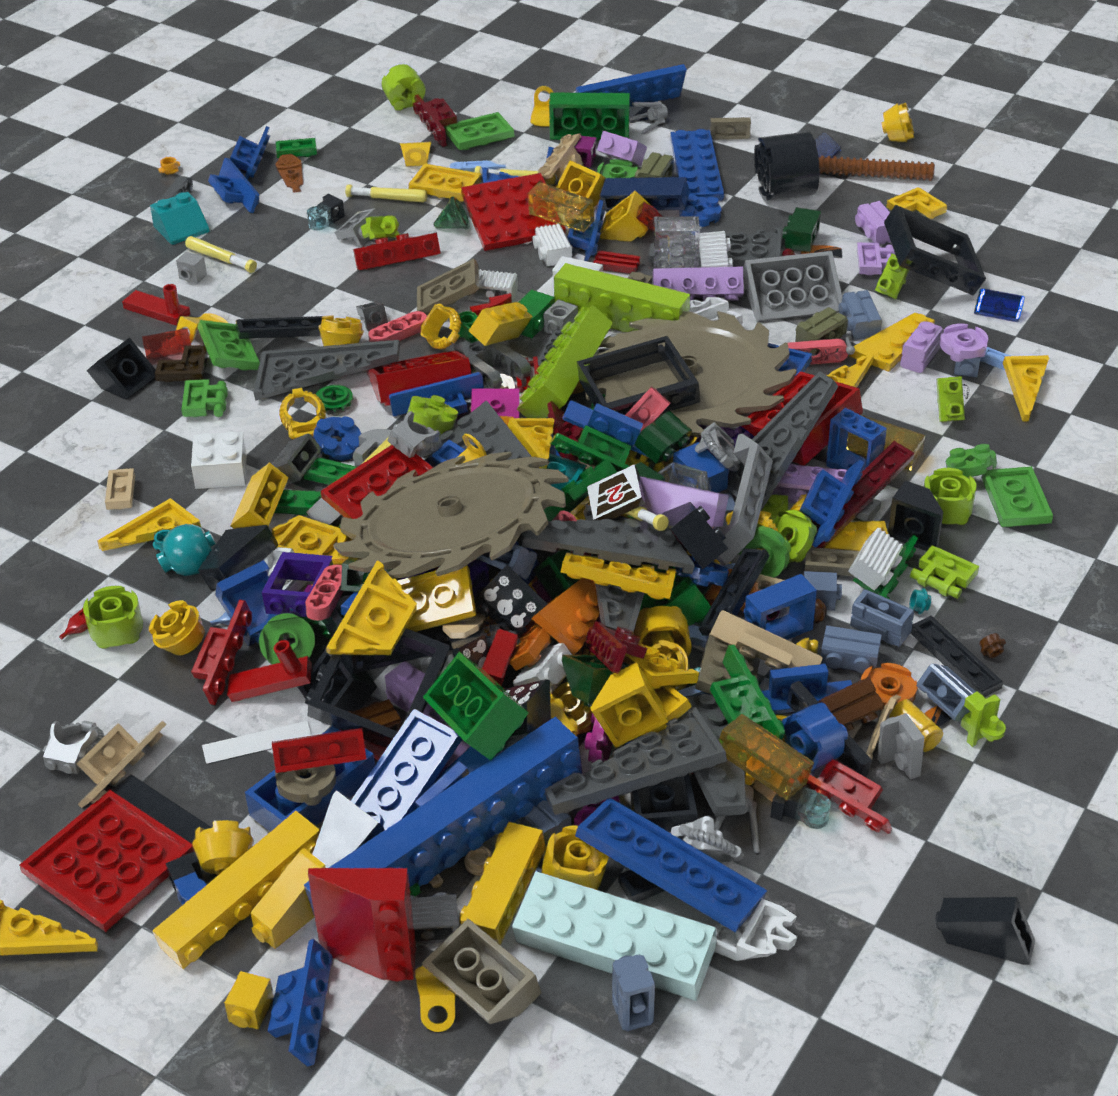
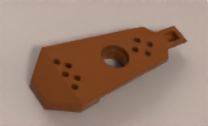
M293 154L281 155L275 164L277 171L285 185L292 188L293 193L301 192L300 186L303 185L301 160Z

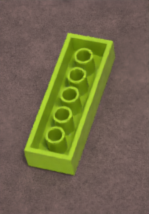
M565 263L554 276L555 302L561 300L578 306V312L582 309L586 311L591 305H594L613 322L610 329L617 331H637L638 329L629 327V322L646 318L676 321L679 320V316L684 311L690 312V294L568 263Z
M591 305L586 311L584 309L580 310L575 316L573 323L569 321L560 331L563 335L560 334L552 344L555 348L553 347L544 357L546 360L536 370L538 374L529 381L528 385L530 388H527L519 397L521 403L517 410L526 418H548L549 410L547 403L550 401L559 409L566 404L579 382L577 361L595 355L613 324L594 305Z

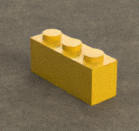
M518 302L486 308L481 311L469 332L484 346L518 338L533 316L527 312V308L523 304Z
M270 462L255 473L248 483L230 526L234 529L260 525L269 526L289 477Z

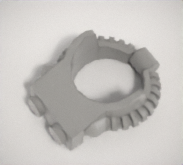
M412 411L406 414L404 421L393 426L387 440L409 458L414 457L415 453L417 455L420 453V456H428L434 451L439 450L442 446V441L439 438L440 432L413 422L414 413Z
M715 422L712 423L701 433L702 438L700 443L696 445L695 451L701 453L709 449L725 468L734 472L738 471L741 461L733 454L735 448L733 446L735 444L734 440Z
M58 721L53 722L50 728L48 745L44 746L45 753L43 759L46 768L64 771L68 774H78L81 768L77 763L104 737L103 731L96 726V723L83 721L81 724L71 723V725L67 724L65 727H61ZM81 732L87 733L86 737L78 743L72 745L63 744L72 735Z
M709 816L699 818L694 822L671 827V832H669L720 863L740 861L744 856L739 846H734V844L723 838L721 831L715 830L714 820Z

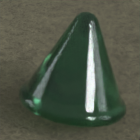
M452 196L433 225L435 228L469 229L470 222L460 201Z

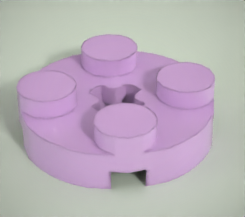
M953 324L946 327L943 334L941 333L940 347L945 353L950 355L953 361L961 362L964 359L984 357L986 355L988 335L979 327H975V330L968 328V324Z

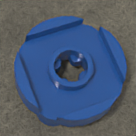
M689 195L685 210H679V217L681 220L682 218L686 219V224L691 226H709V222L715 220L716 223L721 218L719 200L716 197L706 198Z
M328 417L317 422L313 438L322 448V452L329 455V459L344 461L351 459L355 449L359 447L361 431L354 424V420L351 417ZM338 436V437H341L342 439H341V441H337L336 438H332V437Z
M690 555L688 556L695 565L692 574L683 573L681 567L674 568L676 569V575L682 577L690 576L693 578V583L701 586H708L709 582L723 586L729 573L727 567L714 561L702 569L693 556Z

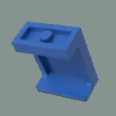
M264 560L218 582L216 586L215 596L230 619H232L239 600H245L252 612V623L247 627L243 636L248 646L256 642L259 644V637L264 626L271 618L277 616V614H266L262 591L269 579L270 569Z

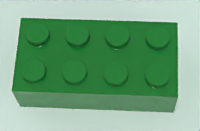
M550 92V140H561L562 137L568 134L573 136L579 133L581 136L596 137V140H600L603 131L629 138L630 93Z
M461 652L455 656L423 696L429 705L468 745L489 760H492L504 748L505 742L523 724L524 718L529 713L488 673Z

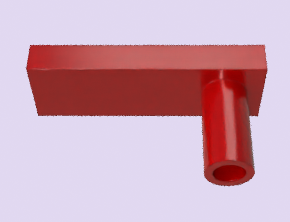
M167 284L163 287L165 299L135 290L122 301L123 308L175 326L178 325L180 316L188 317L191 315L189 307L179 304L177 288L174 284Z
M287 640L277 642L273 649L280 663L229 675L227 695L230 701L235 702L310 684L312 663L309 657L297 658Z
M362 728L272 741L276 773L366 760Z

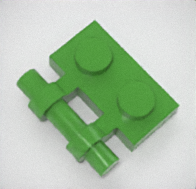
M209 379L185 381L181 409L182 416H207V410H213L216 417H221L227 405L225 400L228 396L226 383L219 381L217 385H210Z

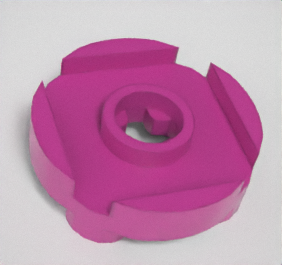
M592 713L591 722L594 723L592 733L588 732L586 735L585 750H589V762L593 763L599 759L605 762L610 757L613 743Z

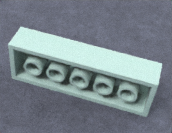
M535 871L512 925L517 943L612 973V963L615 960H619L624 956L644 955L655 982V988L695 1001L699 995L717 943L716 927Z

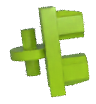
M392 215L365 218L367 224L361 225L364 238H396V235H400L397 231L399 222Z
M891 254L875 288L876 292L893 299L897 298L902 285H905V279L909 272L908 269L899 266L896 255ZM907 260L906 263L911 264V261Z
M962 376L937 378L939 422L965 420Z
M977 691L965 699L964 706L970 712L962 718L961 726L968 732L966 742L972 747L983 737L992 742L1001 739L1005 734L1006 726L997 717L1001 699L995 694L986 699Z

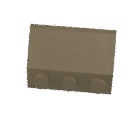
M467 919L422 962L423 967L489 1024L519 1016L542 993L536 975L470 919Z

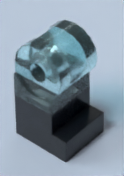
M329 193L323 196L321 203L307 210L309 228L317 231L322 230L345 217L343 200Z
M783 779L772 800L770 817L782 821L785 815L802 821L809 828L821 829L828 824L831 802L823 794Z

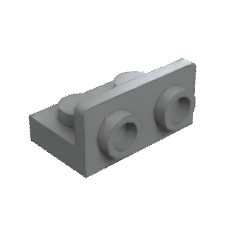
M376 208L357 212L334 232L337 239H355L358 247L364 246L371 239L363 237L361 225L367 224L365 218L379 216Z
M907 713L881 722L878 747V761L880 764L895 760L897 767L900 770H904L910 780L921 776L924 736Z

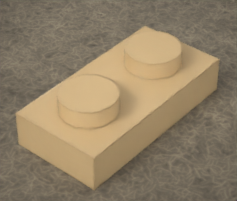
M134 468L108 471L105 496L106 510L132 508L135 483Z

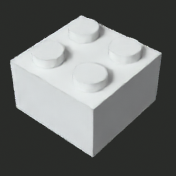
M243 431L193 435L191 468L195 489L245 486L247 453Z

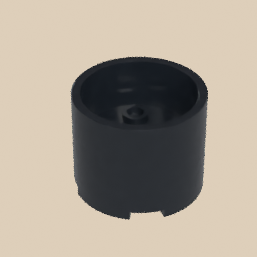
M809 131L758 138L760 143L755 145L754 168L758 181L761 184L758 190L763 200L816 194L819 186L820 166L817 146L813 135Z

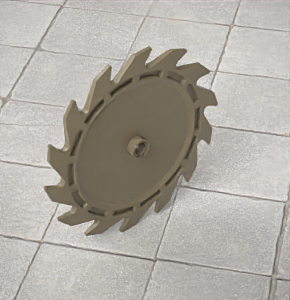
M684 311L679 316V320L676 321L646 318L629 322V327L638 330L619 333L614 337H606L599 347L610 349L597 354L601 355L668 336L699 382L700 403L671 411L692 429L690 436H701L704 430L698 425H711L715 422L719 427L734 428L750 424V418L739 414L768 410L784 401L783 396H771L768 394L790 384L797 373L796 369L778 371L790 357L788 343L785 342L777 348H769V330L764 325L757 322L753 330H745L735 316L721 311H717L719 320L716 321L693 312ZM662 361L594 382L601 394L606 395V403L647 392L651 386L657 389L678 383V380L667 363Z
M511 452L492 453L463 463L466 460L465 456H460L444 461L417 477L416 470L410 471L397 478L384 495L376 496L373 491L370 492L361 501L363 512L361 517L357 519L344 517L341 520V532L353 540L335 543L333 546L342 556L361 558V560L348 565L349 569L371 572L378 560L384 565V570L392 569L387 572L392 579L407 578L438 566L440 567L435 571L436 575H444L460 570L486 552H490V559L495 560L510 551L520 534L524 531L531 530L536 536L540 535L548 525L544 509L549 506L566 507L564 492L551 486V484L565 483L569 479L559 470L539 468L549 464V460L544 458L525 457L507 460L512 456Z

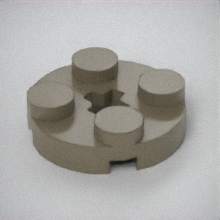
M334 765L281 773L275 772L279 795L290 801L306 803L310 806L319 804L322 801V797L329 794L336 784ZM308 773H311V777L303 779L300 777L306 776Z

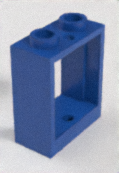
M844 408L830 420L826 466L831 469L847 470L858 460L864 462L860 470L862 472L884 451L887 428ZM848 432L869 442L867 459L846 449Z
M799 574L747 595L744 620L783 639L789 640L813 630L817 590L802 574ZM790 606L789 614L766 623L767 615Z

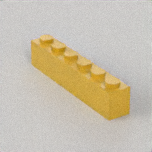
M297 811L293 812L152 930L160 949L182 969L186 968L191 962L198 960L205 950L216 941L221 940L240 920H244L249 916L251 911L303 848L311 854L313 853L320 830Z

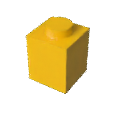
M240 971L224 1002L228 1022L240 1028L250 1027L259 1030L274 999L270 978Z

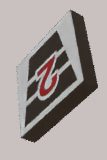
M635 465L587 487L593 520H612L646 504L639 471Z

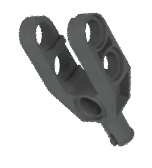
M460 337V340L458 338L453 345L456 351L469 358L471 374L477 372L482 374L484 389H500L501 383H503L500 373L493 366L501 367L508 372V375L517 376L521 380L531 375V366L528 360L504 344L494 343L484 346L480 341L470 343L465 338Z

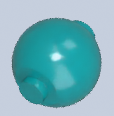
M183 524L167 533L162 543L163 551L156 554V557L165 573L173 570L179 575L193 576L199 574L198 569L213 549V546L216 545V542L210 531L205 532L203 528L197 525Z

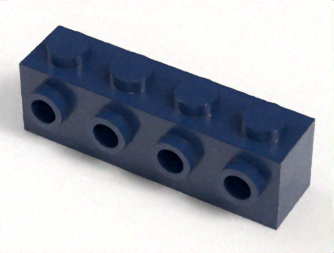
M686 177L606 178L600 198L604 201L603 207L605 211H610L636 190L653 207L652 211L685 210L690 191Z

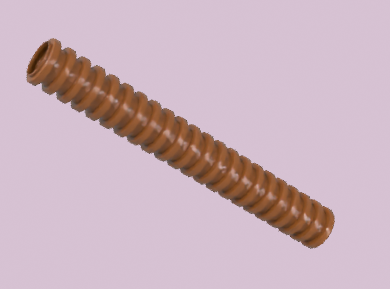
M824 155L819 157L820 174L826 172V174L832 173V175H835V173H839V175L845 173V176H848V174H852V176L858 174L860 177L861 175H864V177L868 175L874 177V175H877V178H880V176H884V178L890 176L892 179L893 177H897V179L909 177L910 180L922 178L923 181L926 179L932 181L934 178V162L930 164L924 162V164H921L920 161L918 163H914V161L908 163V161L901 162V160H898V162H895V160L888 162V159L882 161V159H879V161L872 159L871 161L869 158H866V160H863V158L856 160V157H853V159H850V157L846 159L840 157L839 159L837 156H834V158H830V156L824 158Z

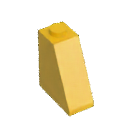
M305 848L296 855L251 911L253 934L260 942L264 943L266 941L274 949L314 918L304 884L309 881L308 868H326V866Z

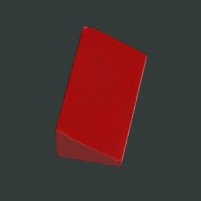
M502 629L497 630L482 667L500 686H502L510 665L509 661L518 641V635Z

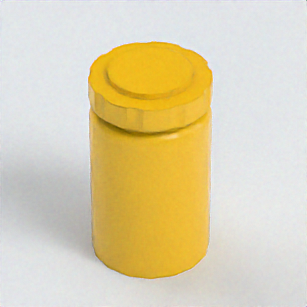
M904 699L893 707L889 718L907 713L924 736L923 752H928L935 748L943 737V730L936 726L910 700Z

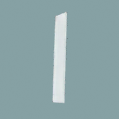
M308 721L205 744L202 747L206 764L272 749V741L312 735Z

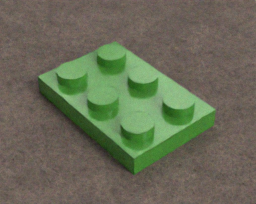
M499 112L444 126L446 135L459 150H468L471 147L487 145L491 142L504 141L507 138L514 137V129Z
M199 320L197 328L213 366L239 368L241 370H258L260 362L250 339H239L236 324Z
M1032 466L987 470V473L982 474V481L1001 527L1052 523V511Z

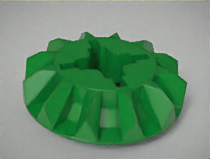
M342 385L326 386L316 393L317 397L322 400L326 412L329 410L334 412L338 409L344 410L345 407L351 406V401L353 400L352 391Z

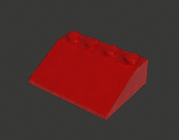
M453 350L400 360L368 369L366 372L377 400L380 403H384L385 406H390V394L471 374L469 358Z
M800 371L794 376L790 384L780 388L772 395L783 396L784 401L771 409L752 412L747 417L751 419V423L742 425V427L753 436H756L815 375ZM836 382L838 385L837 390L792 462L805 465L828 445L830 420L844 408L854 411L859 415L863 413L860 388Z
M308 868V879L319 944L332 955V958L381 980H413L416 942L407 868Z

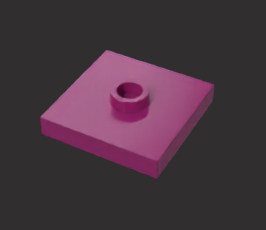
M472 389L471 412L487 400L499 416L519 418V411L517 410L519 406V389Z

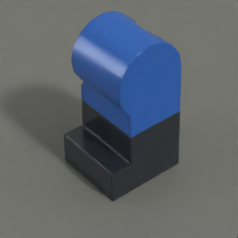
M195 852L166 863L169 880L181 905H184L206 886V883L200 879L203 876Z

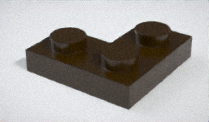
M185 346L181 360H158L155 371L156 381L203 380L208 359L206 347Z

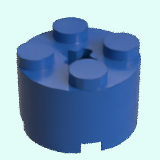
M820 702L782 719L781 722L785 729V745L781 747L791 764L802 770L808 769V772L842 755L844 740L848 738V732L843 724L838 723L826 704Z

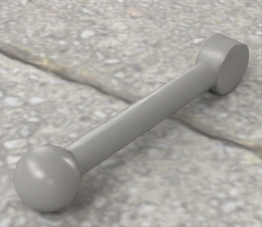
M851 334L842 335V339L846 341L847 345L846 353L849 355L854 354L855 348L850 342L852 340Z

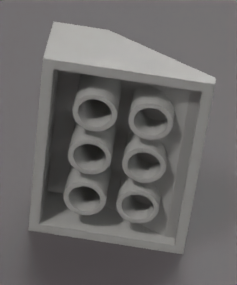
M832 251L745 260L743 283L757 322L813 316L816 312H821L827 307L839 313L838 307L839 303H842V293Z

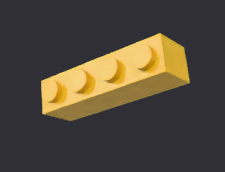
M508 822L504 832H500L496 839L495 850L492 856H488L485 861L484 873L480 881H476L473 885L468 905L464 906L460 912L459 923L461 925L467 919H470L501 945L545 852L546 846L543 830Z

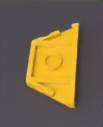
M300 515L288 520L285 524L271 528L272 534L279 544L278 547L291 548L295 553L333 556L336 550L333 544L339 543L343 534L338 527Z
M376 561L327 645L326 653L348 655L392 654L415 613L417 604L409 594L402 590L399 582L388 575L380 561Z

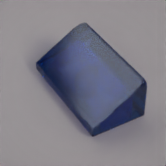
M825 132L815 139L818 157L824 155V158H827V156L833 158L841 150V146Z
M981 288L974 314L1019 322L1025 297Z

